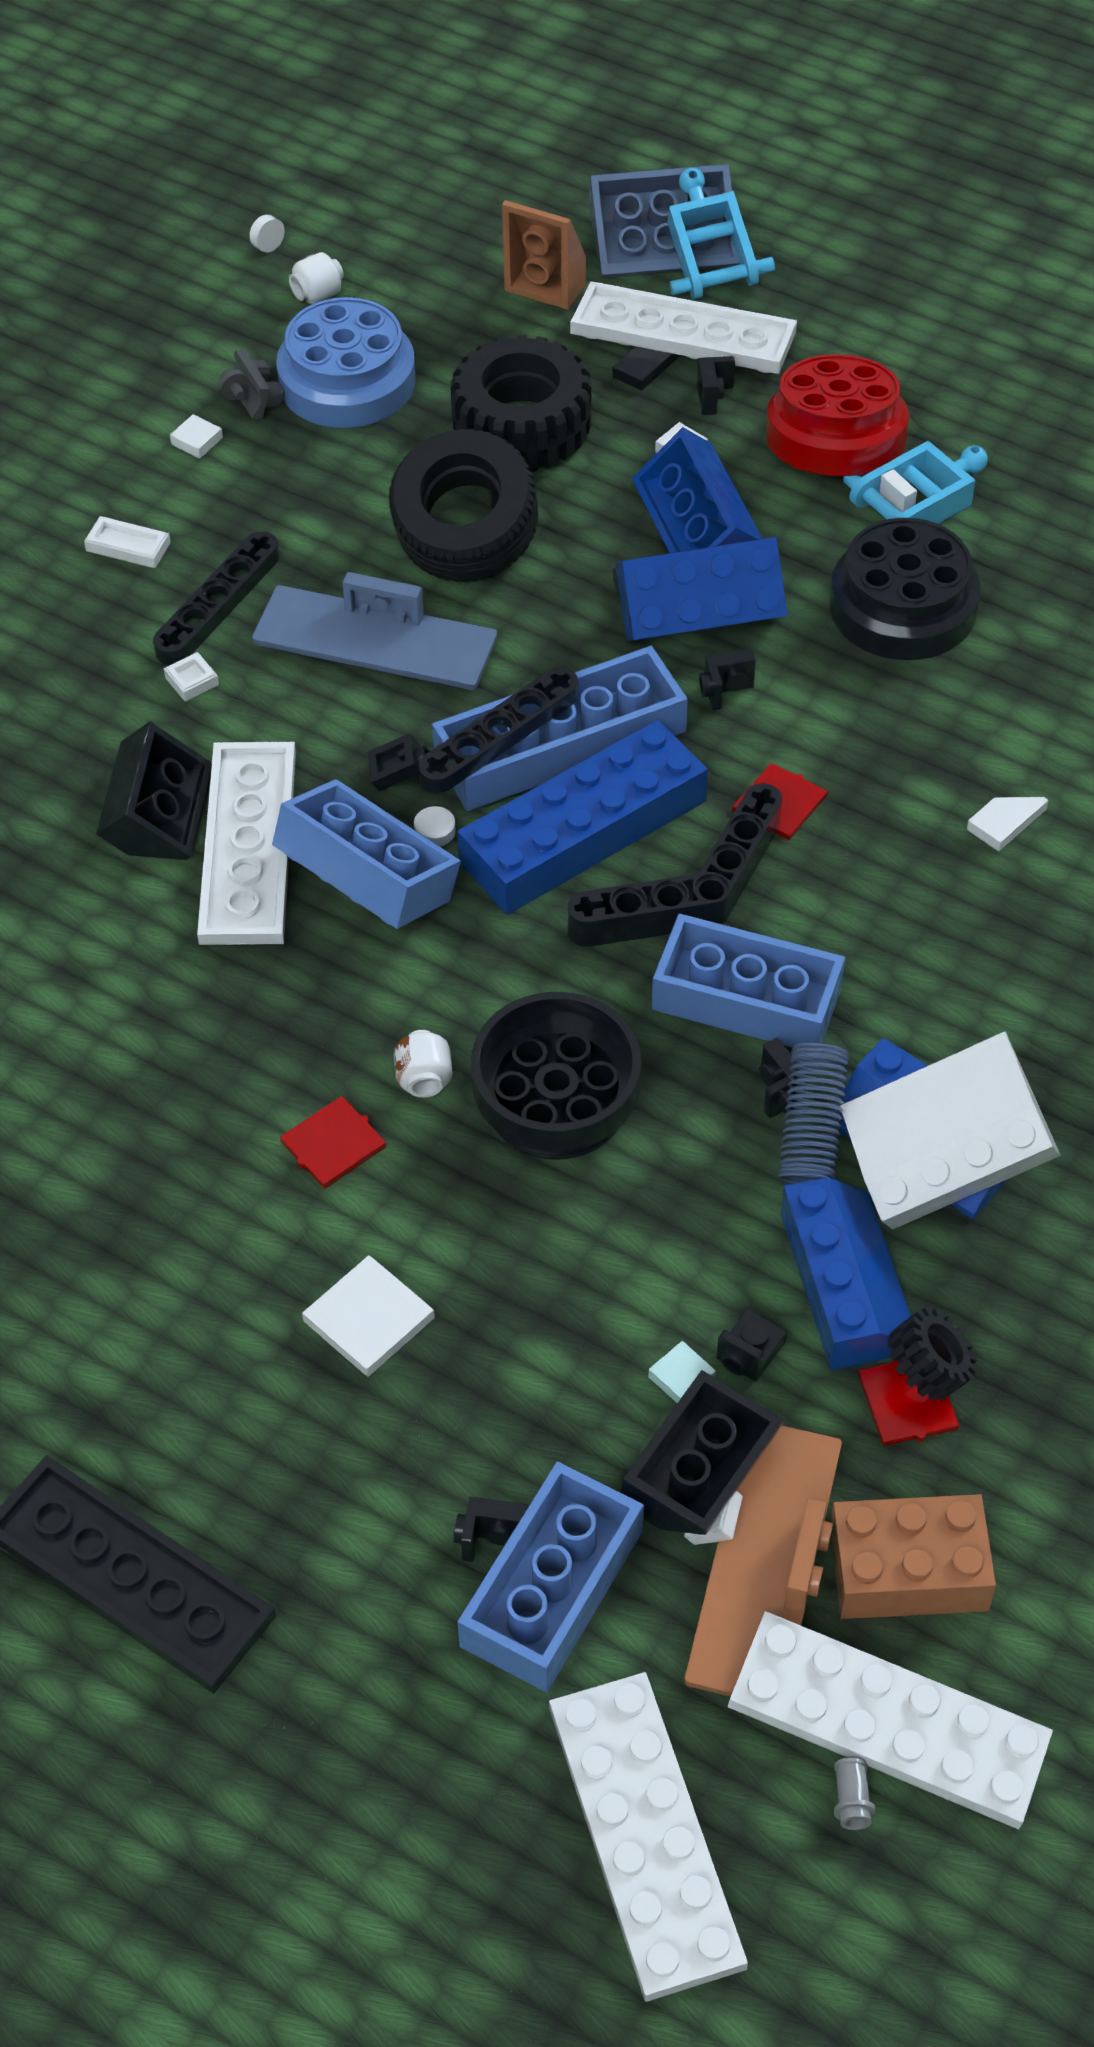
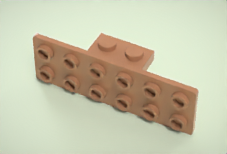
M781 1426L738 1488L737 1492L743 1497L733 1539L718 1541L685 1674L684 1682L686 1686L731 1697L764 1612L767 1611L800 1626L802 1625L808 1595L818 1597L824 1567L815 1565L818 1550L828 1551L833 1523L825 1521L842 1445V1441L839 1438Z

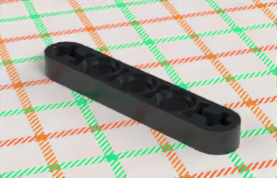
M255 532L246 537L156 632L153 637L155 656L159 662L170 666L192 655L275 566L279 560L278 542L274 535L268 532ZM237 570L249 572L248 575L242 578L230 576L232 572ZM213 594H224L227 596L219 602L208 600V597ZM195 617L204 620L203 623L197 626L185 624L188 619Z
M561 667L547 671L428 752L419 762V779L422 787L433 793H443L452 789L572 706L577 701L579 695L577 675L573 671ZM525 704H535L541 708L538 712L531 714L520 710ZM495 725H505L510 728L507 733L500 735L489 731ZM464 746H475L480 750L472 756H465L458 752Z

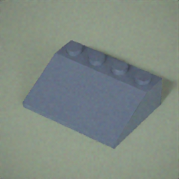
M729 164L687 167L697 168L702 171L705 178V184L702 189L705 198L732 191ZM687 168L591 175L588 195L601 278L682 271L667 221L669 206L691 201L689 194L682 191L679 184L680 175ZM723 217L685 226V229L688 231L725 222L726 219ZM731 235L691 244L698 270L731 267L740 264Z

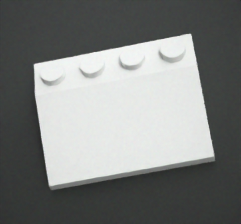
M1005 1031L840 1106L843 1109L842 1114L867 1188L881 1221L891 1229L907 1224L1061 1156Z

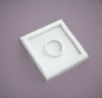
M370 1255L302 1313L303 1321L367 1377L374 1373L435 1318L434 1310Z

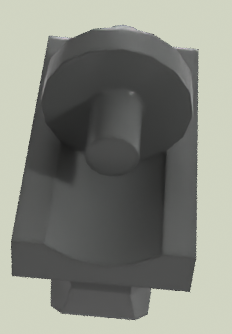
M245 349L235 350L236 365L233 370L227 369L222 373V377L218 382V389L225 399L240 400L252 419H263L265 408L280 407L284 389L279 382H268L270 371L265 360H252Z

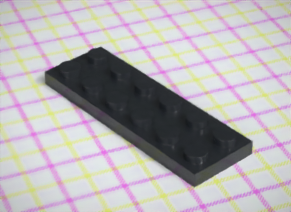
M48 1455L40 1461L0 1507V1547L213 1694L276 1618L273 1606Z

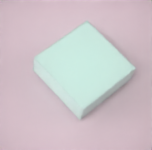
M681 1341L649 1368L648 1377L678 1403L701 1370L715 1377L716 1371L685 1342Z

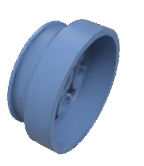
M353 297L332 298L306 307L290 321L285 332V340L282 342L277 353L278 382L284 389L283 401L296 415L318 425L334 428H354L379 422L400 410L410 399L415 388L414 350L410 340L401 330L399 321L391 311L378 303L366 299Z

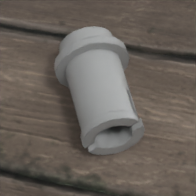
M856 1757L840 1759L834 1764L839 1802L834 1807V1815L840 1820V1825L844 1829H865L872 1824L871 1818L876 1814L875 1805L869 1801L867 1763L864 1759Z

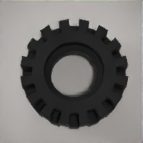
M925 1307L922 1310H918L891 1331L888 1347L893 1349V1351L889 1355L892 1361H898L899 1365L895 1369L899 1375L906 1374L908 1379L905 1383L910 1388L916 1385L918 1386L917 1393L922 1397L928 1394L930 1400L936 1401L940 1399L941 1401L974 1378L973 1375L977 1373V1367L974 1365L977 1362L976 1354L969 1352L973 1346L970 1340H963L962 1335L965 1332L962 1328L958 1327L955 1329L952 1326L954 1320L951 1317L946 1316L943 1319L942 1311L938 1309L931 1311L930 1307Z

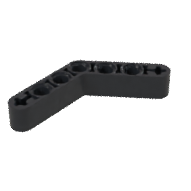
M760 783L751 786L740 801L699 874L576 893L568 902V936L570 940L582 947H592L669 935L672 932L678 914L718 924L726 922L777 833L782 806L781 792L771 784Z

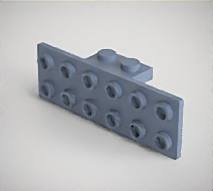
M347 572L342 582L344 598L282 585L276 586L252 635L254 645L468 690L477 689L497 640L496 629L424 615L422 587L351 572Z

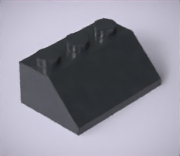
M149 721L120 742L96 835L128 856L177 860L189 859L192 855L210 780L212 762Z
M701 1370L624 1476L621 1493L644 1504L643 1519L660 1530L706 1535L779 1431L784 1419Z

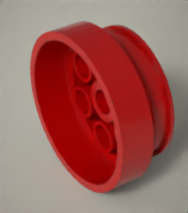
M829 354L814 356L795 363L783 373L780 380V389L771 397L768 403L766 440L771 451L779 459L797 469L827 476L866 474L902 455L907 444L909 410L906 402L900 396L898 378L884 365L853 355Z

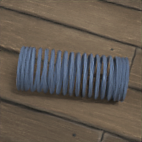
M796 1044L792 1047L793 1051L791 1052L790 1062L792 1066L789 1068L791 1074L788 1076L791 1081L787 1084L790 1089L787 1091L789 1097L786 1099L788 1105L785 1107L787 1113L784 1115L786 1121L783 1123L785 1129L782 1131L785 1136L781 1139L784 1144L780 1147L783 1152L779 1155L782 1160L779 1162L778 1168L780 1170L777 1171L779 1173L777 1177L781 1181L790 1184L825 1177L836 1179V1172L833 1169L837 1165L833 1161L838 1159L834 1153L839 1151V1149L834 1145L840 1143L836 1137L841 1135L837 1129L842 1127L838 1121L843 1119L839 1115V1113L843 1112L840 1106L844 1104L841 1098L845 1096L841 1090L846 1088L842 1082L847 1080L844 1074L848 1072L845 1066L849 1064L847 1062L849 1060V1053L841 1047L829 1044ZM807 1067L821 1068V1069H839V1070H841V1071H824V1070H817V1069H812V1068H807ZM804 1074L829 1075L841 1079L817 1078ZM804 1082L829 1083L838 1087L818 1086ZM804 1090H820L833 1092L837 1094H820ZM804 1098H820L833 1100L836 1102H821ZM804 1106H820L836 1110H822ZM790 1107H793V1108H796V1109H798V1110H790L789 1108H790ZM804 1114H820L832 1116L835 1118L814 1117ZM793 1115L796 1116V1118H790L788 1116ZM804 1122H819L831 1124L834 1126L815 1125ZM804 1130L826 1131V1132H831V1134H828V1133L809 1132V1131H804ZM800 1137H805V1138H819V1139H825V1140H830V1141H816V1140H809V1139H804V1138H800ZM786 1139H792L795 1141L788 1142L786 1141ZM800 1145H805V1146H818V1147H824V1148H830V1149L809 1148V1147H804V1146H800ZM788 1146H789V1147L794 1148V1149L788 1150V1149H786L785 1147H788ZM799 1153L817 1154V1155H824V1156H829V1157H817V1156H810V1155H804V1154H799ZM787 1154H788V1155H791V1156H794V1157H789V1158H787V1157H785L784 1155H787ZM804 1162H816V1163H823V1164H828V1165H818V1164H811V1163H804Z

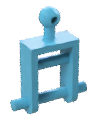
M697 168L685 169L680 175L679 184L682 191L689 194L691 201L669 206L667 221L685 278L669 282L671 294L677 295L689 292L691 298L695 300L703 297V288L745 278L748 286L757 285L759 283V275L775 271V264L772 257L755 260L734 191L705 198L702 191L705 184L702 171ZM723 217L726 219L725 222L688 231L685 229V226ZM731 235L740 264L699 274L691 244Z
M926 441L863 477L859 475L844 476L843 482L851 488L849 499L858 508L870 505L886 520L893 518H917L939 524L972 505L975 479L966 472L974 474L981 472L987 465L988 456L982 447L972 445L963 450L960 459L953 462L931 442ZM894 469L908 483H911L924 494L927 499L901 512L879 493L881 475Z

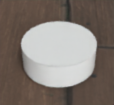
M268 214L260 216L253 223L250 230L252 245L266 253L274 251L284 238L285 230L283 223Z
M428 807L416 815L414 830L441 847L448 844L455 836V818L449 810L443 807Z

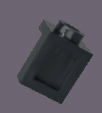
M733 356L698 358L697 391L702 415H717L718 399L724 398V389L733 388L735 375V358Z
M752 649L705 656V672L699 674V686L702 696L709 697L713 710L721 709L722 692L754 687L756 659Z
M409 733L368 751L371 783L380 791L413 776L420 782L419 762L430 750L425 745L421 746Z
M778 1038L763 1045L762 1062L759 1068L760 1075L768 1086L765 1091L764 1112L769 1118L781 1112L787 1113L785 1107L788 1105L786 1099L789 1097L787 1091L790 1089L787 1084L791 1081L788 1076L791 1074L789 1068L792 1066L790 1062L792 1055Z
M747 1309L731 1332L723 1330L718 1337L717 1359L733 1374H744L757 1382L786 1342L787 1331Z
M469 1496L466 1514L458 1513L454 1531V1543L461 1544L463 1561L473 1562L477 1537L485 1538L493 1544L505 1545L528 1509V1504Z

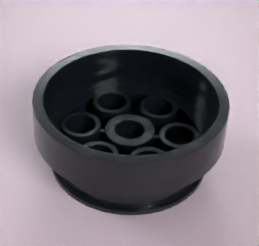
M917 518L883 520L868 526L857 534L850 543L848 550L838 560L832 576L830 611L839 631L854 645L869 653L896 660L931 658L955 648L971 632L977 617L981 589L980 580L972 564L968 548L949 529L934 522Z
M544 992L520 998L504 1006L491 1016L476 1037L471 1055L474 1099L486 1121L505 1142L520 1152L537 1158L553 1160L576 1158L588 1154L608 1142L629 1118L636 1106L641 1088V1050L638 1040L630 1025L621 1015L608 1005L591 997L569 992Z

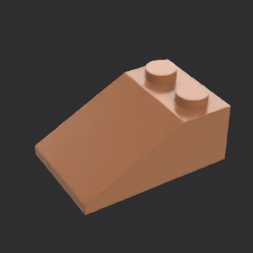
M505 200L502 204L505 291L568 310L586 285V255L571 219Z

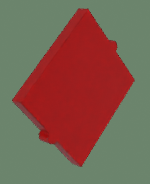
M770 763L751 785L760 783L771 784L781 792V815L776 834L787 840L794 836L828 795V791L803 779L802 774L795 775L773 763ZM745 793L732 806L733 812H735Z
M343 1096L280 1136V1142L297 1159L298 1168H305L324 1189L387 1147L383 1138L369 1125L368 1117L366 1115L361 1116Z
M891 1360L889 1364L859 1370L858 1376L882 1446L914 1439L918 1442H924L928 1436L958 1430L959 1423L949 1396L941 1401L940 1399L933 1401L929 1399L928 1394L924 1397L917 1393L918 1386L914 1385L910 1388L905 1383L908 1379L906 1374L899 1375L895 1369L899 1365L898 1361Z

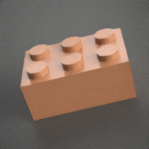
M982 1494L833 1503L831 1545L840 1619L984 1612L990 1610L996 1582Z

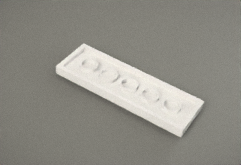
M591 281L571 320L570 334L584 336L588 339L616 342L624 346L631 345L683 355L691 359L733 356L735 358V366L755 369L763 373L779 374L796 334L797 320Z
M295 742L214 743L197 932L199 945L284 944L289 857L274 847L272 842L281 803L293 798L296 759Z
M767 1611L764 1612L728 1703V1707L847 1758L856 1757L864 1759L867 1766L1016 1829H1019L1024 1821L1053 1732L1052 1729Z
M646 1672L550 1700V1713L645 2002L747 1970L748 1962Z

